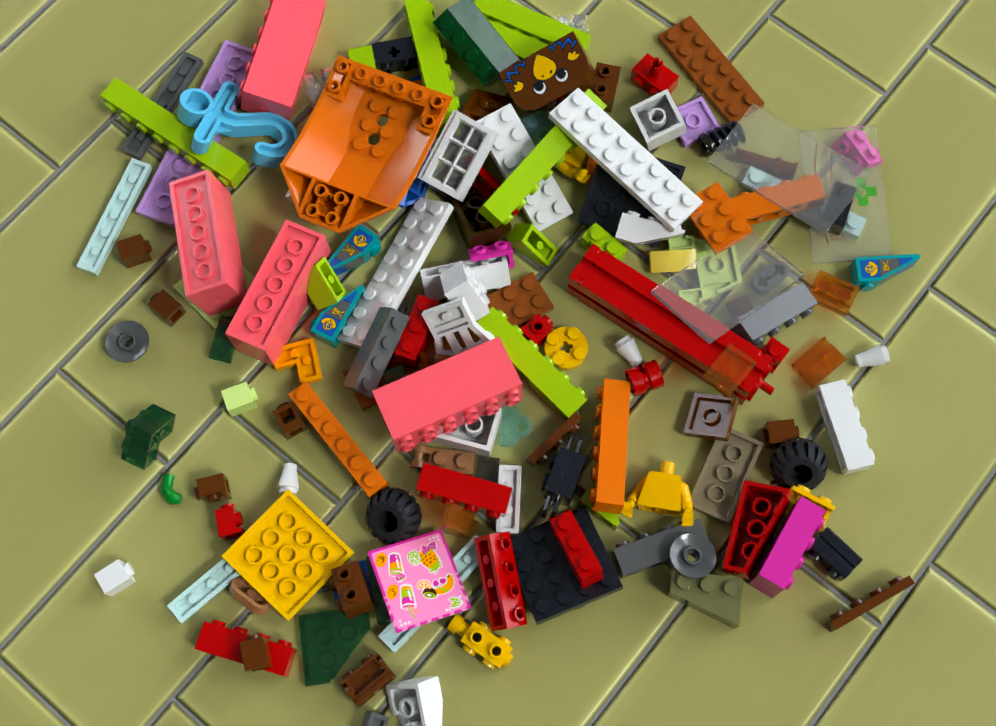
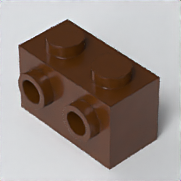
M597 62L592 85L589 89L607 105L603 111L611 113L621 67Z
M357 560L331 569L333 578L329 579L333 592H338L339 599L336 600L340 613L344 612L347 618L351 619L375 609L362 569Z

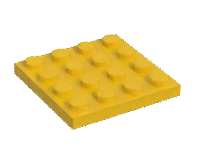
M287 489L222 557L289 621L332 577L331 569L342 566L354 552Z

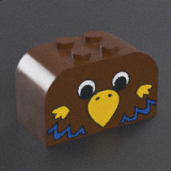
M572 31L499 74L517 106L531 114H543L548 111L551 112L577 88L583 92L588 89L594 78V67L579 37Z

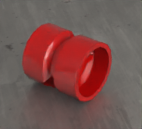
M655 360L643 363L641 368L634 366L624 371L626 381L631 382L630 391L634 397L646 393L648 388L653 391L664 387L663 375Z

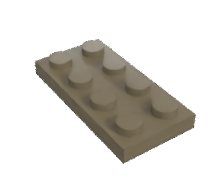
M731 429L728 442L715 440L691 493L693 509L728 525L739 502L743 482L749 479L764 443L734 429Z

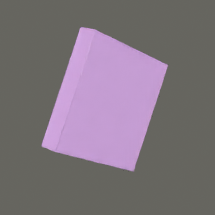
M702 96L677 107L686 125L687 133L678 137L684 148L698 143L699 134H706L708 130L720 127Z

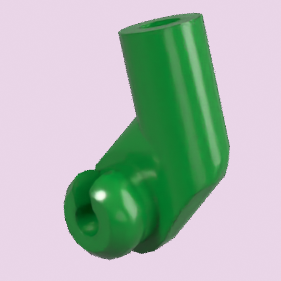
M163 474L160 490L161 496L167 504L179 505L182 501V495L176 493L173 489L175 476Z

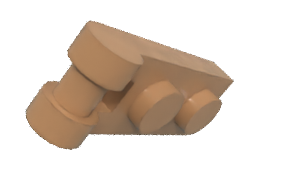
M418 444L413 449L415 455L414 460H411L410 466L413 469L422 470L423 463L473 476L476 453L426 447ZM423 455L430 456L429 462L423 461Z

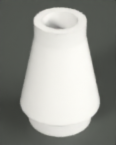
M627 335L614 344L617 348L616 351L632 367L644 362L634 338L631 339Z
M878 344L854 356L858 368L885 366V363L890 362L889 352L885 345L880 346Z
M294 463L284 464L277 486L279 496H282L287 489L295 496L299 492L297 465Z

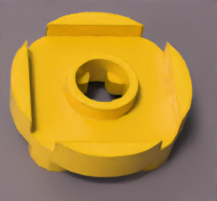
M576 327L557 328L547 336L544 348L545 355L550 357L555 363L554 366L559 367L561 370L576 369L587 356V339ZM563 344L571 345L570 353H566L565 350L561 351L560 348L563 347Z

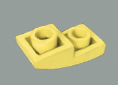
M695 248L649 251L650 273L696 270Z

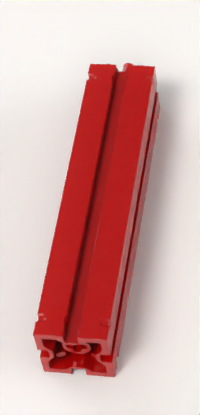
M591 245L583 256V260L580 264H577L569 275L568 294L577 297L580 302L724 395L737 397L741 406L745 400L750 402L758 389L769 395L774 391L775 388L764 381L773 368L770 365L773 359L772 356L761 352V349L608 252L602 251L597 245Z

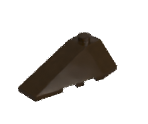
M462 177L450 178L446 185L456 190ZM473 186L470 187L463 202L445 193L448 203L454 207L452 213L468 249H473V247L478 245H492L500 241L511 230L510 222L506 226L501 224L496 228L478 212L488 198L481 197Z

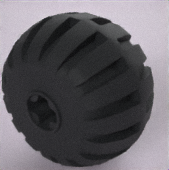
M799 437V440L791 438L789 442H782L775 448L771 456L770 472L777 484L783 488L790 489L793 485L797 487L800 484L813 490L821 484L827 473L828 461L826 454L817 443L806 438Z
M388 488L379 491L371 498L367 506L365 518L368 529L372 530L371 534L374 537H378V540L383 543L394 544L415 536L420 528L422 513L419 503H416V498L413 495L410 496L408 491L399 488Z

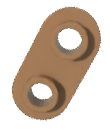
M243 577L233 579L229 587V593L233 598L255 614L263 615L268 612L271 604Z

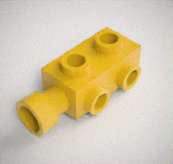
M457 613L448 625L447 630L463 637L461 639V643L464 644L462 649L471 656H474L475 653L483 658L481 663L491 670L495 667L500 669L502 665L506 668L513 658V655L510 654L513 649L509 646L511 642L502 635L498 637L490 632L491 627L482 621L479 624L474 621L472 625H469L464 621L465 618ZM478 633L482 639L479 642H475L472 636ZM499 647L501 654L498 656L493 655L492 649Z

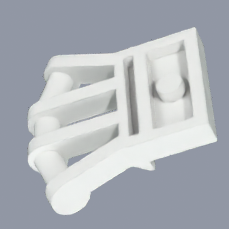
M464 297L424 310L422 313L435 339L436 354L455 356L495 338L492 333L485 331L475 321L474 314L471 313ZM468 327L481 338L477 343L473 341L467 329ZM459 331L467 347H460L453 334L454 332ZM442 336L446 337L452 350H444Z

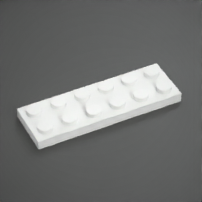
M511 103L477 121L499 134L489 153L505 180L536 147ZM477 131L481 139L483 140L485 135ZM552 174L546 181L541 179L538 183L540 188L532 196L528 194L524 198L527 202L522 207L530 224H533L540 232L574 213Z

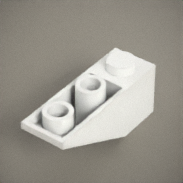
M628 211L627 213L622 212L615 239L638 246L683 237L685 230H682V226H679L674 232H671L657 218L648 217L647 220L640 218L639 213Z

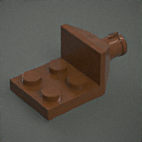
M474 89L462 110V114L478 121L510 103L513 106V100L505 96ZM466 124L461 125V134L458 135V139L464 141L471 127ZM474 130L467 143L468 146L473 147L475 150L478 149L482 142L477 130Z

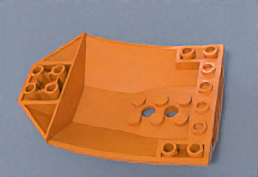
M338 55L308 121L282 163H279L299 217L340 234L396 209L411 187L428 155L452 101V96ZM381 117H388V122L385 125H378V120ZM373 134H377L380 137L376 145L369 144V137Z

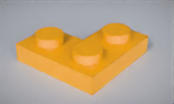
M314 338L283 346L282 353L274 364L277 371L297 366L300 384H303L305 381L308 384L323 381Z

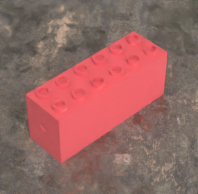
M270 0V7L266 9L264 15V24L259 29L258 42L254 44L252 50V60L247 64L245 80L243 79L240 85L238 100L242 101V110L251 113L271 112L281 115L290 121L322 24L326 6L325 0Z
M209 169L169 182L185 297L209 316L239 307L247 293L231 193Z
M285 220L225 332L236 351L275 367L274 364L277 358L279 359L283 346L287 345L310 301L307 289L312 266L321 257L325 256L328 261L332 256L325 235Z
M497 337L373 390L372 393L399 453L401 451L409 452L416 447L415 445L422 442H432L437 438L436 436L442 433L450 434L456 431L458 426L465 423L466 425L473 424L481 416L486 414L491 416L506 405L511 407L518 404L520 399H522V382L500 337Z

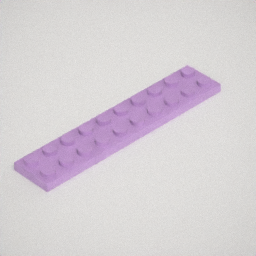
M225 40L200 89L207 92L213 100L224 82H234L240 89L241 82L246 77L247 64L252 60L253 49ZM238 91L236 102L231 109L233 112L236 111L240 103L238 100L240 91ZM217 134L214 141L219 144L223 134ZM168 149L139 203L136 213L175 228L169 182L201 172L200 167L196 164L192 166L184 159V156L181 154L175 155Z

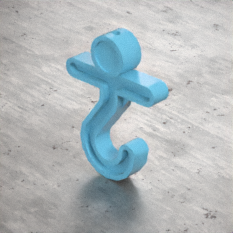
M224 82L214 100L207 92L197 88H190L181 93L176 112L177 117L186 126L197 128L191 144V149L197 154H205L217 134L229 137L270 136L278 143L257 142L251 159L257 165L267 168L280 167L279 163H282L298 138L296 128L281 115L271 112L236 113L231 111L239 91V87L234 82Z

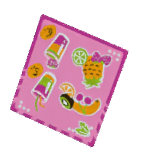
M441 529L368 552L396 633L471 609L470 602Z

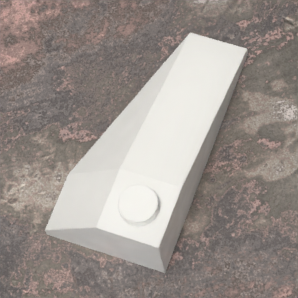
M438 676L418 677L386 685L391 712L393 716H398L401 726H442L443 698Z

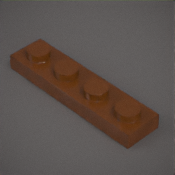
M899 575L888 581L890 586L883 590L880 586L871 591L869 599L863 601L860 598L849 604L851 609L844 613L841 609L830 615L831 621L826 623V626L830 632L835 631L912 586L915 582L910 575L903 579Z

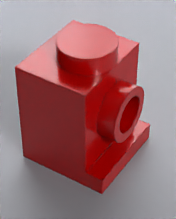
M537 313L524 327L520 328L523 332L522 336L527 341L532 340L539 347L547 339L548 334L553 331V322L547 315L541 316ZM539 325L542 329L536 330L534 327Z
M773 337L770 338L761 350V352L773 357L770 365L773 366L770 371L772 374L790 351L788 347Z
M233 503L222 505L221 509L215 510L218 533L221 539L225 541L238 538L246 532L240 527V525H243L242 514L235 509Z

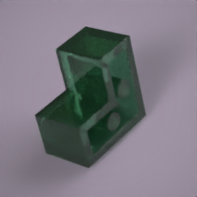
M152 404L147 409H143L135 418L130 419L124 429L126 434L121 445V449H123L121 459L142 470L150 466L157 459L160 442L172 433L176 414Z

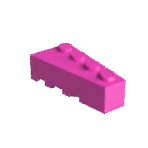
M801 496L794 503L780 527L781 533H778L770 545L771 552H768L758 566L761 569L760 572L752 577L748 584L772 599L784 589L788 590L794 581L792 577L794 570H799L805 560L802 557L805 549L809 551L815 541V538L812 537L815 530L819 531L825 522V519L822 517L826 510Z

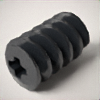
M730 121L728 124L725 123L721 127L708 130L706 134L701 133L698 136V144L705 157H708V152L712 157L716 156L715 149L720 154L723 153V146L727 151L731 150L730 143L734 147H738V140L741 144L746 143L744 130L736 121Z

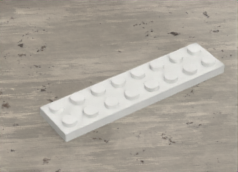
M579 88L549 113L548 118L671 232H674L703 203L698 196Z
M421 197L415 202L360 298L358 306L354 309L347 321V325L340 333L338 340L341 343L360 348L379 308L391 307L396 310L398 309L454 209L450 203Z

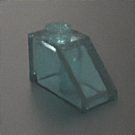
M535 112L520 119L534 145L538 144L555 126L548 118L549 113Z

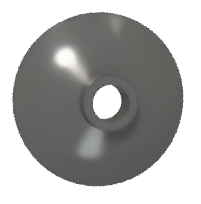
M123 321L116 324L110 329L105 340L108 354L114 360L123 363L138 360L145 354L149 346L147 330L135 321ZM133 341L130 347L126 346L128 342Z
M696 533L683 534L677 537L670 547L669 556L671 564L684 577L691 579L703 578L715 566V549L711 542L702 535ZM687 556H693L695 561H689L687 559Z

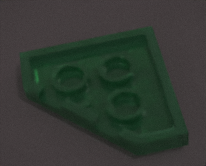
M339 609L298 615L305 687L330 684L338 671L357 649L356 647L371 630L369 612L348 619L344 612L340 613Z

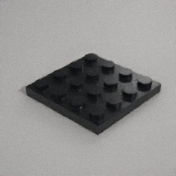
M655 157L681 181L685 166ZM597 163L577 221L578 223L590 227L597 223L607 232L616 235L622 212L633 211L639 213L640 218L647 220L648 217L656 218ZM660 241L645 245L658 248Z
M585 506L572 511L603 569V579L584 589L581 588L551 531L550 521L511 536L520 587L536 625L623 589L619 576Z

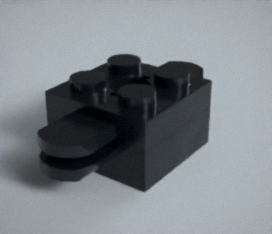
M571 433L566 447H560L558 453H553L549 464L551 473L545 474L541 485V491L544 492L543 499H546L541 513L542 518L546 517L551 502L555 504L550 519L556 517L560 505L569 508L586 460L585 455L579 454L584 437L579 436L574 451H571L570 449L575 438V434Z

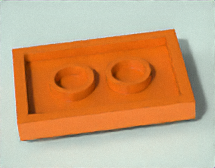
M718 182L695 194L703 203L689 216V219L715 255L753 234V229Z

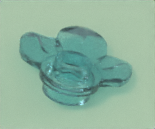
M506 405L501 408L503 416L497 435L501 436L500 446H514L520 438L529 436L533 430L532 421L528 417L523 416L520 408L516 405L511 407ZM520 424H524L526 429L520 431L517 427Z

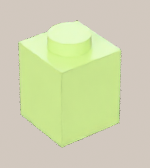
M247 382L221 391L227 411L232 417L257 408L255 400H258V395L255 388H250Z

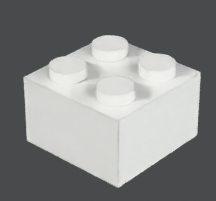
M668 89L629 108L632 119L649 151L687 133L685 122Z
M459 261L439 274L444 294L448 300L452 301L464 297L471 313L474 314L475 321L490 313L488 307L490 301L486 295L487 291L481 282L477 283L474 278L476 275L470 266L466 267L462 261Z

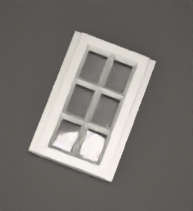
M454 109L418 178L463 202L499 134Z

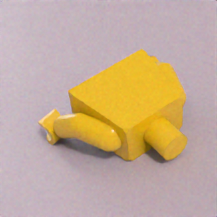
M577 145L572 152L567 150L564 154L566 159L558 167L556 165L554 167L564 176L585 183L591 176L586 175L588 170L583 169L588 154Z
M662 461L660 472L649 471L647 476L640 479L628 499L624 501V507L621 510L622 515L631 518L632 508L638 506L640 511L682 517L681 526H692L694 524L689 486L682 482L680 475L673 474L675 464L669 461Z

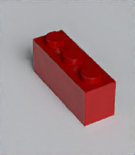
M418 294L409 316L410 319L394 352L397 362L416 368L419 353L424 352L431 335V331L422 313L424 310L440 305L439 301Z
M569 510L550 519L551 531L581 588L584 589L602 580L603 569L572 511Z

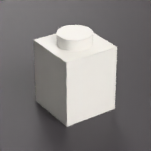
M119 559L94 574L104 594L111 597L136 582L133 577L135 571L131 564Z

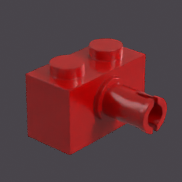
M647 53L632 69L630 80L636 87L646 91L650 97L666 89L671 94L678 85L679 76L663 65V60L659 62L660 58H654Z

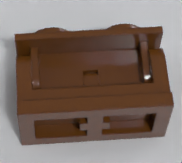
M370 653L361 661L362 666L356 671L351 669L342 676L344 681L340 685L344 687L345 692L359 708L397 677L378 653L375 655Z

